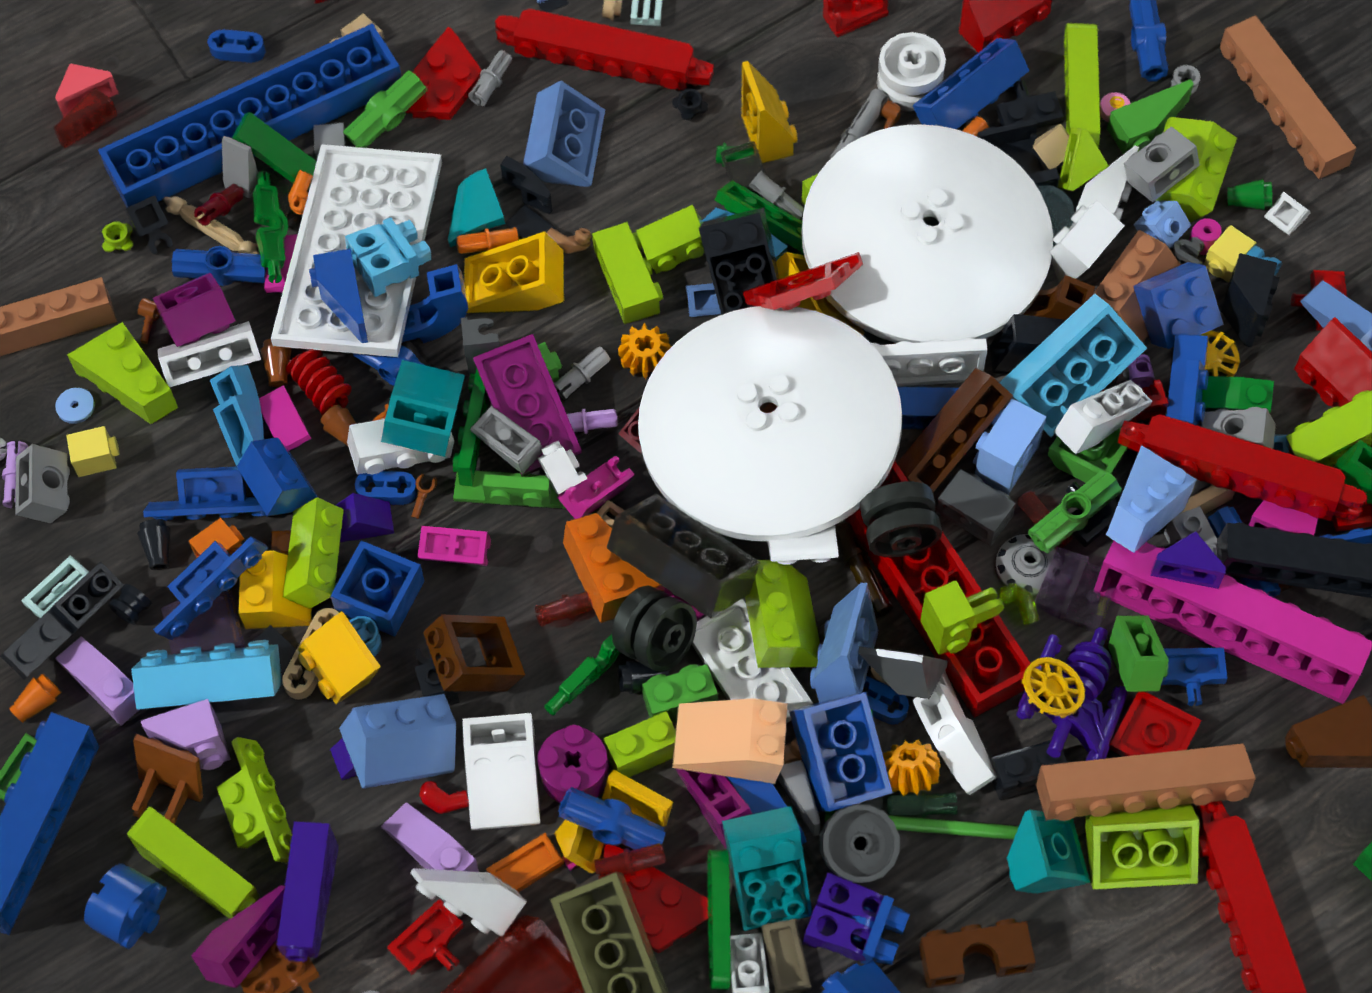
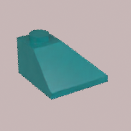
M1031 809L1026 811L1007 856L1010 879L1014 884L1015 891L1038 894L1089 883L1090 879L1073 819L1067 821L1058 819L1046 820L1043 811Z

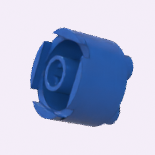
M120 863L112 867L99 881L105 884L99 895L92 892L86 905L84 921L96 932L124 948L130 949L144 932L151 933L156 928L160 920V915L156 912L166 895L167 888L137 870Z

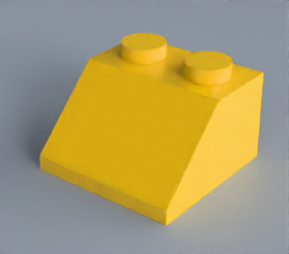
M265 551L256 565L246 568L240 575L239 616L245 629L268 628L270 625L273 628L310 625L312 621V608L309 609L283 597L288 555L277 551Z
M343 611L336 614L307 637L298 649L300 652L298 656L306 670L314 672L319 679L318 687L327 699L332 698L335 704H338L369 684L381 667Z

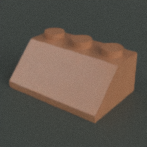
M1138 230L1093 295L1096 294L1107 302L1144 343L1148 337V332L1133 286L1181 264L1165 243Z

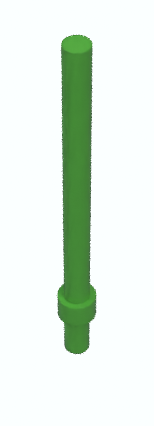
M836 811L825 812L824 823ZM888 815L895 823L897 830L1014 840L1019 826Z

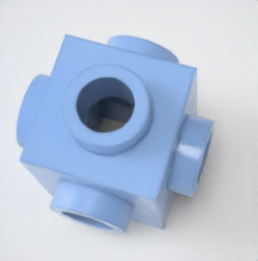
M1155 201L1153 205H1150L1142 212V216L1134 223L1137 231L1145 232L1165 243L1170 249L1175 241H1179V238L1188 230L1191 224L1178 201Z

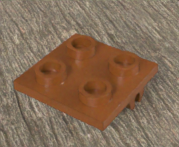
M137 734L133 740L138 777L143 780V783L132 807V810H134L133 816L140 818L143 815L157 785L162 784L175 789V793L164 816L175 825L187 798L201 802L203 798L199 758L187 750H177L164 745V743L156 738H146Z
M276 941L243 979L240 986L244 993H289L298 986H301L304 993H313L308 984L320 977L309 957L305 962L287 960L286 956H282Z

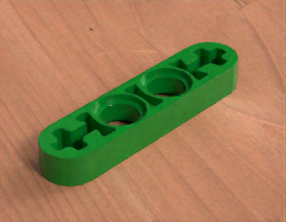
M709 849L707 859L710 989H729L731 983L729 854L727 849Z

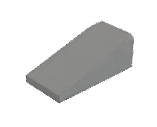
M224 136L222 139L224 186L227 188L231 184H237L238 187L244 189L243 196L249 198L254 193L255 186L258 184L256 177L258 170L251 147Z
M493 406L470 429L472 433L522 474L542 454L541 449L543 448L540 440Z
M799 760L783 764L777 779L813 836H818L821 822L804 763Z

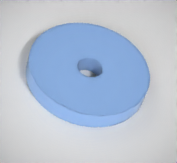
M71 388L64 391L58 397L55 408L58 416L64 422L77 424L84 422L92 415L95 402L87 390ZM73 404H78L76 408L72 407Z

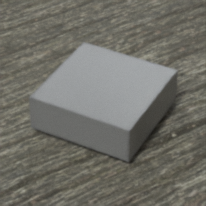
M344 123L313 125L314 151L316 156L319 155L321 144L346 146L345 134L343 133L345 130Z

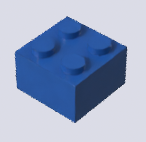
M1186 262L1133 286L1151 344L1170 349L1174 347L1175 334L1201 335L1224 325L1205 265Z
M360 541L330 597L334 609L338 612L343 611L346 617L351 619L357 616L370 617L375 621L378 630L395 637L425 580L420 564Z

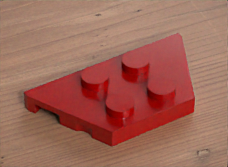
M446 28L412 71L428 90L405 111L406 113H412L413 118L434 117L435 119L451 120L469 97V93L481 77L480 72L482 69L452 28Z
M857 252L743 291V295L747 305L761 306L762 308L772 310L781 307L783 311L790 310L801 304L800 301L812 297L813 300H819L829 296L831 290L840 286L863 265L860 253Z
M605 844L602 878L615 872L623 873L653 951L658 954L672 946L674 941L688 936L696 931V927L708 921L707 897L620 847Z

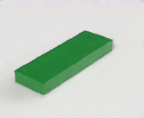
M251 112L244 115L232 139L250 146L253 155L292 183H294L299 170L311 175L314 174L316 160Z

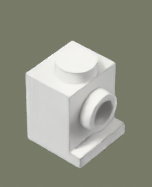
M559 441L553 442L541 449L543 455L537 459L547 478L550 479L555 493L560 494L571 486H575L587 479L584 472H576L575 469L580 465L572 450L565 451Z

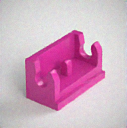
M614 456L608 462H605L588 474L586 480L571 486L558 495L557 498L574 519L589 515L605 504L607 500L612 499L623 491L630 483L635 474L630 468L623 472L617 468L619 457Z
M422 526L417 558L421 560L487 566V549H490L491 538L488 532Z

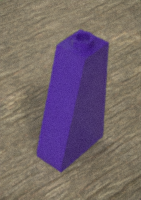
M294 821L277 939V947L280 953L290 961L305 962L308 957L318 958L339 849L329 823Z

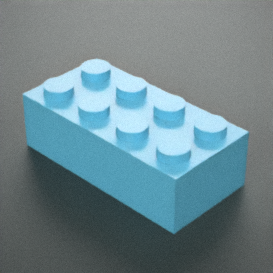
M1094 294L999 383L1013 395L1012 397L1016 401L1046 416L1043 430L1052 437L1055 434L1056 427L1071 404L1100 393L1139 357L1147 347L1114 309L1102 298Z
M268 640L249 642L248 647L235 648L234 643H226L214 646L215 650L201 652V647H187L180 649V654L167 655V650L147 652V657L141 658L132 668L136 710L188 705L208 699L209 702L275 696L282 685L278 644L269 645Z

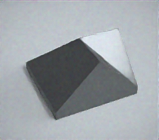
M859 646L858 651L863 659L897 694L930 699L947 668L948 662L947 660L923 655Z

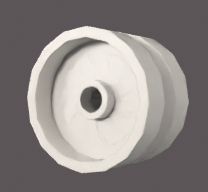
M914 32L898 34L889 39L882 47L879 57L878 89L886 93V97L889 98L888 100L898 104L900 110L915 111L912 105L943 81L946 58L942 47L929 36Z

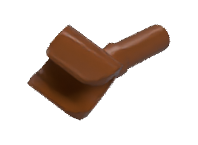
M890 100L885 103L881 111V116L887 119L884 129L893 127L894 123H897L901 118L900 106Z
M143 298L138 306V314L145 317L140 342L147 344L153 321L157 320L160 314L154 301Z
M424 474L417 478L416 488L419 491L411 517L419 519L428 493L437 486L436 477L433 478L429 489L422 486L421 482Z

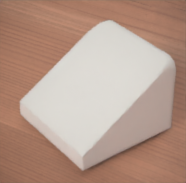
M1283 192L1264 217L1290 235L1311 212Z

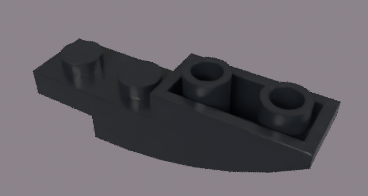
M100 561L60 598L50 610L8 647L0 657L25 680L106 604L124 584Z

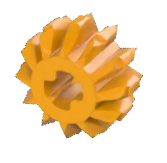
M644 323L641 327L642 330H637L632 326L630 335H622L621 345L618 347V356L621 358L623 368H630L632 376L642 372L643 377L646 379L649 372H653L656 365L672 346L669 344L667 333L660 334L658 326L648 330L647 325Z
M919 739L914 743H907L904 740L903 745L893 744L891 751L884 753V762L892 792L900 790L903 796L909 792H914L918 796L920 790L931 791V785L939 782L940 759L937 757V752L932 749L931 744L922 745Z

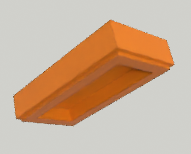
M544 833L486 868V872L491 873L520 892L564 865V861L547 834Z

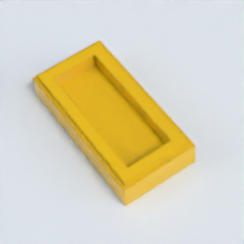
M614 769L607 777L603 800L616 799L631 807V813L665 827L667 825L673 801Z

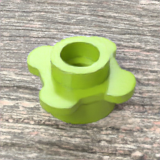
M112 222L102 229L105 242L102 244L103 250L106 252L121 249L124 251L130 250L133 247V242L130 238V234L133 232L132 226L121 222Z

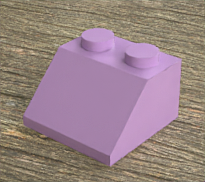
M208 699L141 720L142 727L149 738H156L164 743V745L177 750H187L198 757L200 770L216 769L223 762L231 760L221 724Z

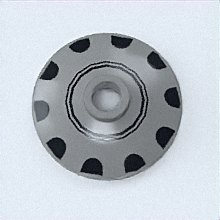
M1022 534L1010 538L1000 547L996 557V571L1000 580L1007 588L1018 594L1033 596L1047 592L1057 583L1062 571V560L1056 547L1047 554L1033 543L1029 534ZM1033 557L1036 562L1028 563L1024 558Z

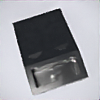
M764 207L703 222L699 227V232L721 315L735 310L757 307L747 305L743 291L779 279L772 237Z

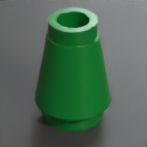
M1264 179L1234 187H1227L1228 206L1234 205L1261 210L1272 206V182H1264Z

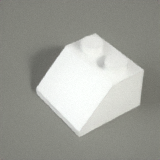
M1097 200L1088 208L1082 205L1070 218L1074 222L1069 229L1064 226L1052 239L1056 244L1049 253L1052 255L1051 262L1059 283L1065 275L1076 279L1089 269L1125 226Z

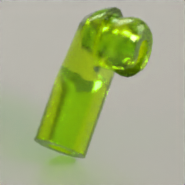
M1009 583L1008 586L1000 588V600L1003 604L1013 602L1019 607L1024 625L1040 621L1033 596L1029 591L1017 583Z

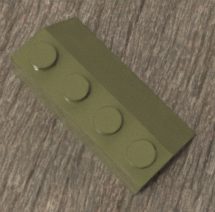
M615 872L550 899L585 993H669L623 873Z

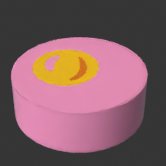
M1109 93L1101 100L1100 116L1109 122L1111 111L1131 103L1121 93Z

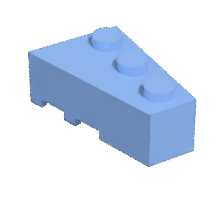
M1141 445L1106 535L1131 552H1136L1185 509L1197 479Z

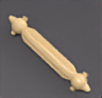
M166 196L163 198L167 204V212L181 215L185 222L230 250L238 251L237 253L259 254L256 243L244 241L238 233L214 219L206 226L198 223L197 220L205 214L202 213L195 218L194 211L196 207L186 205L187 201L185 199Z

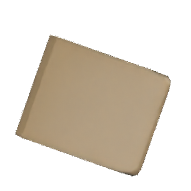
M1059 124L1035 139L1033 148L1048 169H1053L1064 161L1069 134L1062 124Z

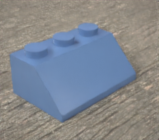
M559 81L538 92L523 165L531 170L539 179L547 183L583 187L591 186L605 109L563 81Z
M860 583L833 608L830 620L825 622L824 643L818 646L817 667L811 670L810 675L811 688L816 689L819 703L862 693L869 664L858 653L859 646L874 648L878 635V627L868 583Z
M444 694L354 707L339 728L362 789L449 774L455 770L456 721Z

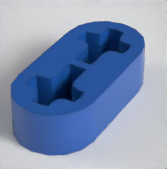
M217 30L208 38L210 52L218 60L251 63L261 60L266 53L264 41L258 33ZM222 42H227L221 48L218 47L222 45Z
M381 471L377 474L363 473L359 474L355 480L357 494L388 501L390 505L409 504L416 498L418 493L416 480L407 472ZM370 482H373L375 487L372 488V492H366L365 488L368 487ZM401 483L407 484L404 493H398L397 490L400 488Z
M866 676L864 687L868 688L867 698L870 709H873L872 717L888 724L902 722L908 713L909 702L907 697L897 694L890 686ZM893 701L898 702L899 710L889 713L887 711L888 705H891Z

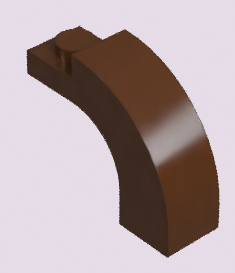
M1065 275L1056 287L1040 290L1034 302L1023 315L1067 320L1093 295L1095 286Z

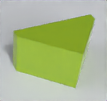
M1071 127L1058 188L1074 191L1109 167L1088 130Z

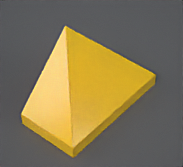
M565 820L554 833L564 857L589 873H595L604 843L593 837V831Z

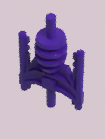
M1099 627L1095 629L1091 642L1078 643L1071 650L1070 655L1065 661L1066 664L1075 670L1083 682L1085 698L1081 707L1074 714L1068 715L1065 718L1046 712L1043 713L1057 725L1047 749V753L1051 757H1060L1069 733L1076 737L1087 750L1086 761L1105 759L1107 756L1110 740L1129 692L1126 691L1125 686L1113 688L1111 693L1113 699L1108 701L1107 705L1109 708L1103 714L1102 703L1096 698L1104 689L1111 669V656L1103 647L1108 636V631L1104 628ZM1050 635L1040 658L1049 657L1057 659L1055 655L1060 652L1062 647L1058 644V636ZM1041 665L1036 667V669L1042 671ZM1062 670V676L1064 678L1070 677L1066 672ZM1076 685L1069 686V688L1077 689ZM1026 691L1022 695L1016 714L1021 720L1031 719L1035 712L1040 713V708L1033 702L1031 704L1028 702L1030 698ZM1044 696L1038 697L1044 703L1046 702ZM1076 697V698H1072L1073 701L1076 703V702H1077V697Z

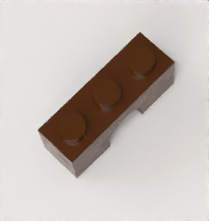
M1004 919L996 922V926L982 928L980 924H971L962 927L959 932L947 933L946 930L940 929L926 933V937H921L919 951L927 989L962 983L965 975L963 959L971 953H981L988 956L994 964L997 978L1032 972L1036 962L1027 921L1017 922L1016 919Z

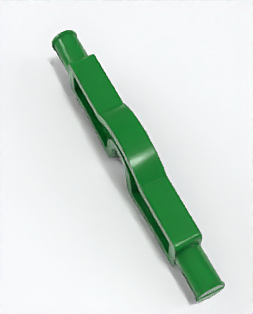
M264 171L257 173L258 184L255 186L253 193L254 222L270 227H260L256 233V241L260 252L261 266L268 268L269 281L273 283L275 278V283H278L282 280L281 269L286 259L284 240L288 231V221L285 214L279 209L277 188L270 186V174L266 171L264 174Z
M612 634L602 643L598 656L596 658L587 657L559 686V692L544 705L549 714L554 716L566 703L568 705L571 704L615 662L621 653L613 645Z

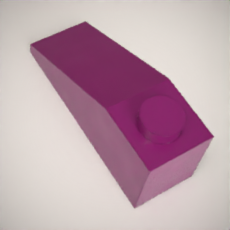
M676 769L714 834L726 848L722 821L752 815L750 807L725 776Z
M280 885L215 928L191 955L207 981L237 988L278 938L285 886Z

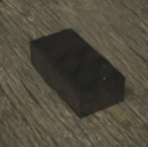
M657 494L617 515L607 544V549L619 556L620 559L628 562L643 572L648 578L655 580L670 590L672 594L680 597L695 607L700 613L710 618H713L750 594L760 565V561L699 521L688 516Z

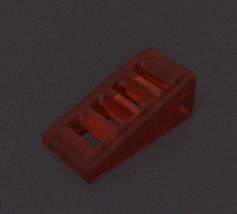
M95 88L54 127L60 145L66 148L107 124L118 114L112 99Z

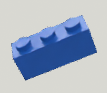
M866 692L789 711L817 812H830L893 793Z

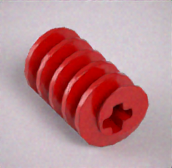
M311 349L293 357L286 366L287 373L291 374L292 379L298 383L308 399L312 400L322 416L334 405L340 404L342 408H345L349 401L348 396L352 390L350 384L344 383V377L337 374L336 367L330 365V360L327 357H322V350Z

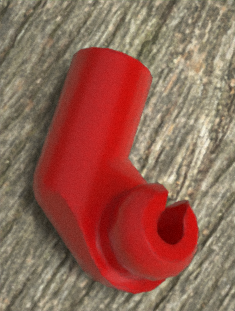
M433 781L424 782L420 787L419 797L421 801L436 813L444 814L469 807L466 790L447 794L437 787V784Z

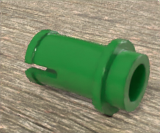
M723 143V146L717 145L716 164H722V167H725L726 164L753 166V146H727L726 143Z

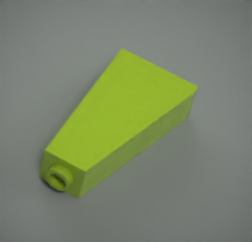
M150 806L127 833L143 858L229 919L255 903L260 897L252 884Z

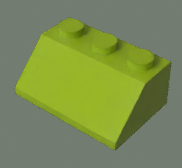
M1170 117L1167 119L1163 132L1172 126L1197 146L1200 166L1155 201H1178L1187 219L1192 223L1213 211L1237 137L1212 121Z
M752 560L742 580L758 668L817 667V651L820 640L807 577L790 564H779L777 561Z
M1191 804L1178 805L1171 809H1143L1136 813H1128L1126 811L1115 812L1102 817L1086 816V846L1093 889L1198 884L1199 819Z

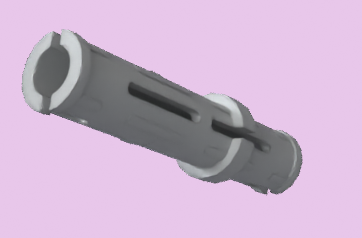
M879 89L871 91L851 126L841 134V141L830 158L851 142L868 133L889 99L886 97V93Z

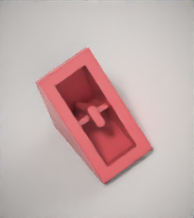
M70 63L55 99L64 119L119 94L110 71Z

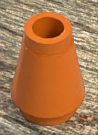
M42 673L38 678H32L9 710L24 723L27 719L57 701L56 697L61 691Z

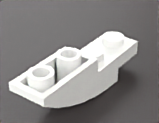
M944 671L930 699L916 697L912 701L944 762L964 791L971 795L996 779L997 775L973 720L965 717L947 673Z

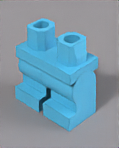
M390 217L383 220V224H376L345 236L346 249L351 248L354 267L359 275H362V279L374 297L385 293L386 286L392 283H400L408 277L412 279L419 276L418 266L431 260V250L425 241L413 245L409 244L418 239L416 228L411 220L396 225Z

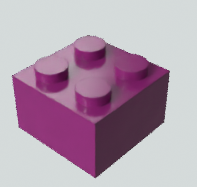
M211 273L153 297V301L176 347L193 343L199 340L201 336L210 332L213 334L223 332L230 327V323L235 322L222 289Z

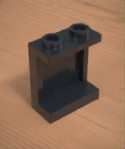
M1036 119L1019 120L1010 125L997 128L989 127L980 131L977 137L1001 149L1016 161L1033 180L1043 198L1056 195L1060 179L1057 169H1048L1033 148L1035 139L1038 138L1036 134L1038 127Z

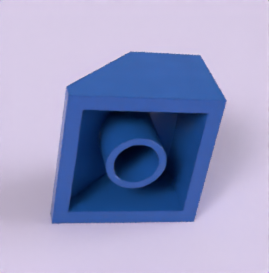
M278 437L251 441L237 468L266 516L293 512L318 497L296 460Z

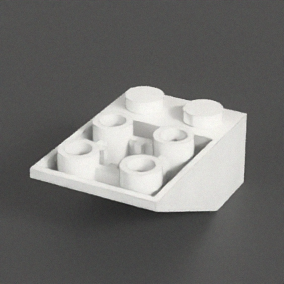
M835 525L805 537L767 541L771 561H777L779 564H793L797 560L810 559L813 562H827L831 558L839 557Z
M523 713L463 719L464 755L471 831L540 825L535 733L532 714Z

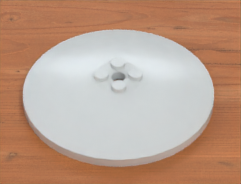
M924 124L895 126L875 131L851 142L837 152L818 173L808 193L802 218V246L809 269L857 252L860 253L863 265L836 289L831 290V294L826 299L855 325L873 335L894 343L901 341L921 343L934 339L954 341L966 337L986 339L999 333L1013 314L1023 315L1034 302L1045 282L1052 255L1049 253L1053 248V231L1050 215L1040 191L1025 170L1005 152L991 143L972 134L943 126ZM934 217L938 220L939 224L936 226L926 225L923 218Z
M761 306L749 307L717 316L699 325L678 340L665 353L648 379L642 395L638 419L639 440L646 467L656 487L666 500L687 518L706 529L737 539L750 541L789 540L805 537L840 523L860 508V502L867 494L880 488L887 478L899 450L902 434L901 400L896 381L882 355L865 337L847 324L823 313L800 307L785 311L782 310V307L775 310L762 308ZM768 402L777 405V409L771 413H764L759 409L762 404Z

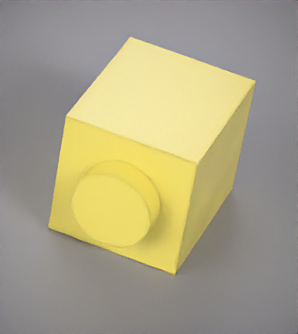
M1230 225L1209 248L1204 265L1212 275L1221 277L1229 283L1239 253L1247 254L1256 242Z
M105 426L66 435L71 464L78 477L117 468L115 456L120 455L118 443L115 436H109Z

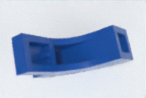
M457 264L427 272L430 295L423 301L410 305L402 342L420 338L423 343L440 338L455 329L461 323V318L466 316L468 303L464 279Z

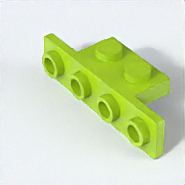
M237 737L232 740V745L241 771L217 786V790L238 848L247 849L266 836L274 860L276 862L288 863L292 833L286 820V811L280 804L275 790V781L269 774L266 766L264 751L256 740Z

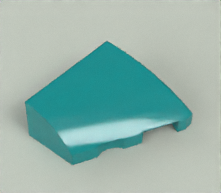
M486 168L470 175L458 186L448 235L450 247L456 246V238L459 235L473 234L486 228L489 229L505 224L501 207Z

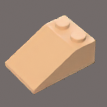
M755 698L679 704L672 768L775 784L784 762L787 704Z

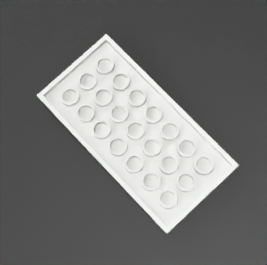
M321 144L271 335L273 346L389 357L399 356L416 277L412 279L408 277L403 282L392 283L386 286L385 293L374 297L362 279V275H359L355 269L368 339L367 343H361L322 301L319 287L312 288L309 269L315 268L313 255L345 250L346 235L376 224H383V220L390 217L396 225L411 220L414 224L418 239L410 242V245L424 241L442 165L441 154Z

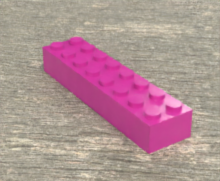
M1113 541L1103 561L1093 593L1139 614L1149 616L1157 622L1211 646L1224 648V651L1341 704L1345 703L1359 679L1372 649V641L1366 639L1362 634L1336 626L1324 617H1316L1304 612L1295 604L1284 603L1272 598L1263 590L1247 587L1228 575H1224L1219 589L1151 576V570L1157 554L1167 548L1156 547L1146 542L1133 553L1121 544Z

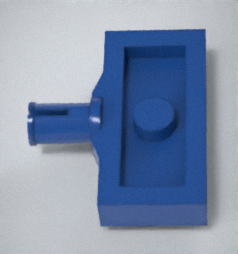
M1224 648L1164 649L1169 660L1168 674L1166 677H1163L1161 685L1187 687L1189 706H1193L1194 702L1195 706L1202 704L1200 686L1226 683L1228 678Z

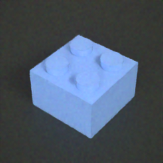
M1012 398L1006 408H1003L993 419L992 424L994 426L990 433L984 431L977 442L976 449H978V452L973 460V464L976 465L975 475L979 476L985 484L1009 495L1039 448L1046 416Z

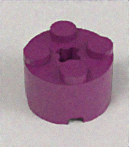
M570 725L551 734L544 741L538 753V766L542 785L546 793L556 802L561 803L570 787L596 798L604 791L609 774L607 752L603 742L593 732L579 725Z

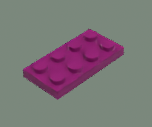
M533 334L473 357L487 395L495 409L540 440L542 448L559 441L565 451L571 449L575 456L582 453ZM536 459L525 473L522 474L520 472L523 477L543 468L538 459Z

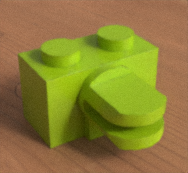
M955 580L925 593L920 621L938 655L948 651L949 653H956L964 649L970 641L972 629H975L977 624L993 618L1003 611L1004 605L1000 599H997L998 594L994 588H988L966 598L958 582Z

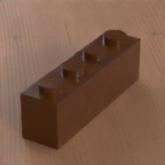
M975 368L897 462L908 481L927 484L932 489V492H934L1013 395L994 377Z

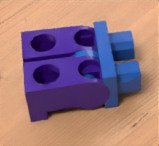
M828 872L805 932L803 944L813 948L817 946L825 948L849 959L860 961L862 964L873 960L878 963L892 965L899 944L880 937L884 928L902 935L910 914L893 906L894 898L886 895L883 897L875 891Z

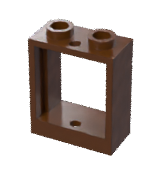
M442 614L423 631L443 691L507 692L526 675L505 617ZM457 637L477 638L487 667H467Z

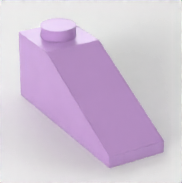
M79 637L55 658L120 726L140 710H136L133 683L117 666L83 637Z
M407 802L381 826L425 869L479 872L476 859L453 837Z

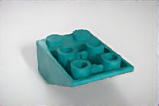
M402 360L384 421L381 442L445 457L465 375Z
M791 806L722 821L744 931L760 928L766 924L812 916L800 829Z

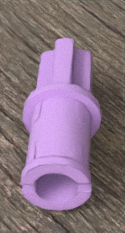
M584 408L582 412L567 414L574 432L588 434V430L610 428L618 425V415L615 409L586 412Z

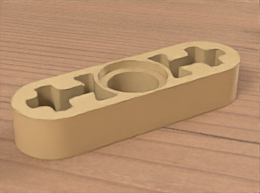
M325 608L315 614L285 670L282 683L286 693L291 698H307L316 687L319 679L314 672L308 670L303 674L306 684H299L297 688L293 686L292 680H299L303 673L298 649L307 637L322 626L323 622L326 623L338 614L337 610Z

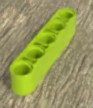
M1066 23L1064 34L1066 131L1070 135L1071 127L1088 130L1099 149L1100 104L1097 24Z

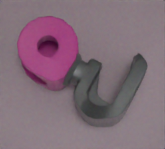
M1204 218L1199 220L1192 228L1189 240L1181 239L1175 241L1171 252L1181 265L1180 260L1202 265V262L1197 258L1199 255H1207L1209 248L1221 236V226L1213 219Z

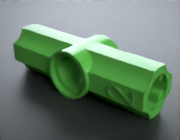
M408 70L386 92L383 90L376 93L366 104L365 111L343 133L355 147L367 148L385 130L391 131L401 123L406 115L405 111L428 91L426 86L414 73Z
M1102 469L1077 491L1066 494L1060 505L1028 531L1029 536L1041 551L1048 554L1073 532L1085 528L1089 519L1122 492V488L1110 472ZM1075 507L1082 510L1083 513L1072 515L1067 510Z

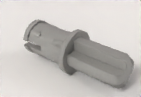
M500 50L489 67L481 70L479 81L469 93V98L472 102L479 106L480 104L482 106L486 105L495 88L501 86V77L512 61L511 55Z
M760 171L749 184V187L758 192L765 200L799 220L803 216L804 208L784 192L785 187L781 188L774 183L763 171Z
M597 347L578 364L574 362L572 369L558 381L554 382L556 390H559L558 395L563 400H566L584 382L588 384L591 381L590 377L610 361L607 352L603 348Z

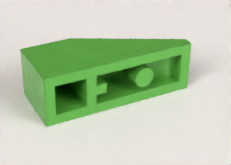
M1191 79L1111 111L1107 130L1123 154L1134 146L1139 147V152L1152 142L1157 135L1163 132L1167 119L1176 117L1189 102L1194 85Z

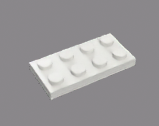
M973 337L954 341L934 339L921 343L909 341L887 345L871 343L889 366L897 386L963 383L975 368L984 371L987 355L986 339H976Z
M742 597L697 621L696 633L691 645L703 663L708 665L712 677L728 700L755 698L786 703V723L791 721L789 711L813 705V702L790 668H758L747 606Z

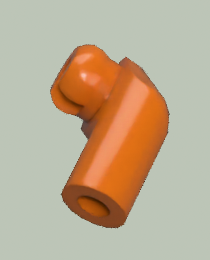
M299 170L288 195L290 208L299 215L304 212L308 188L313 179V175Z

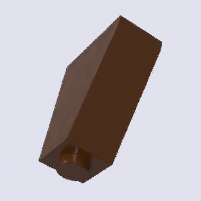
M1364 695L1292 725L1285 737L1288 753L1293 759L1297 758L1301 767L1372 768V707Z

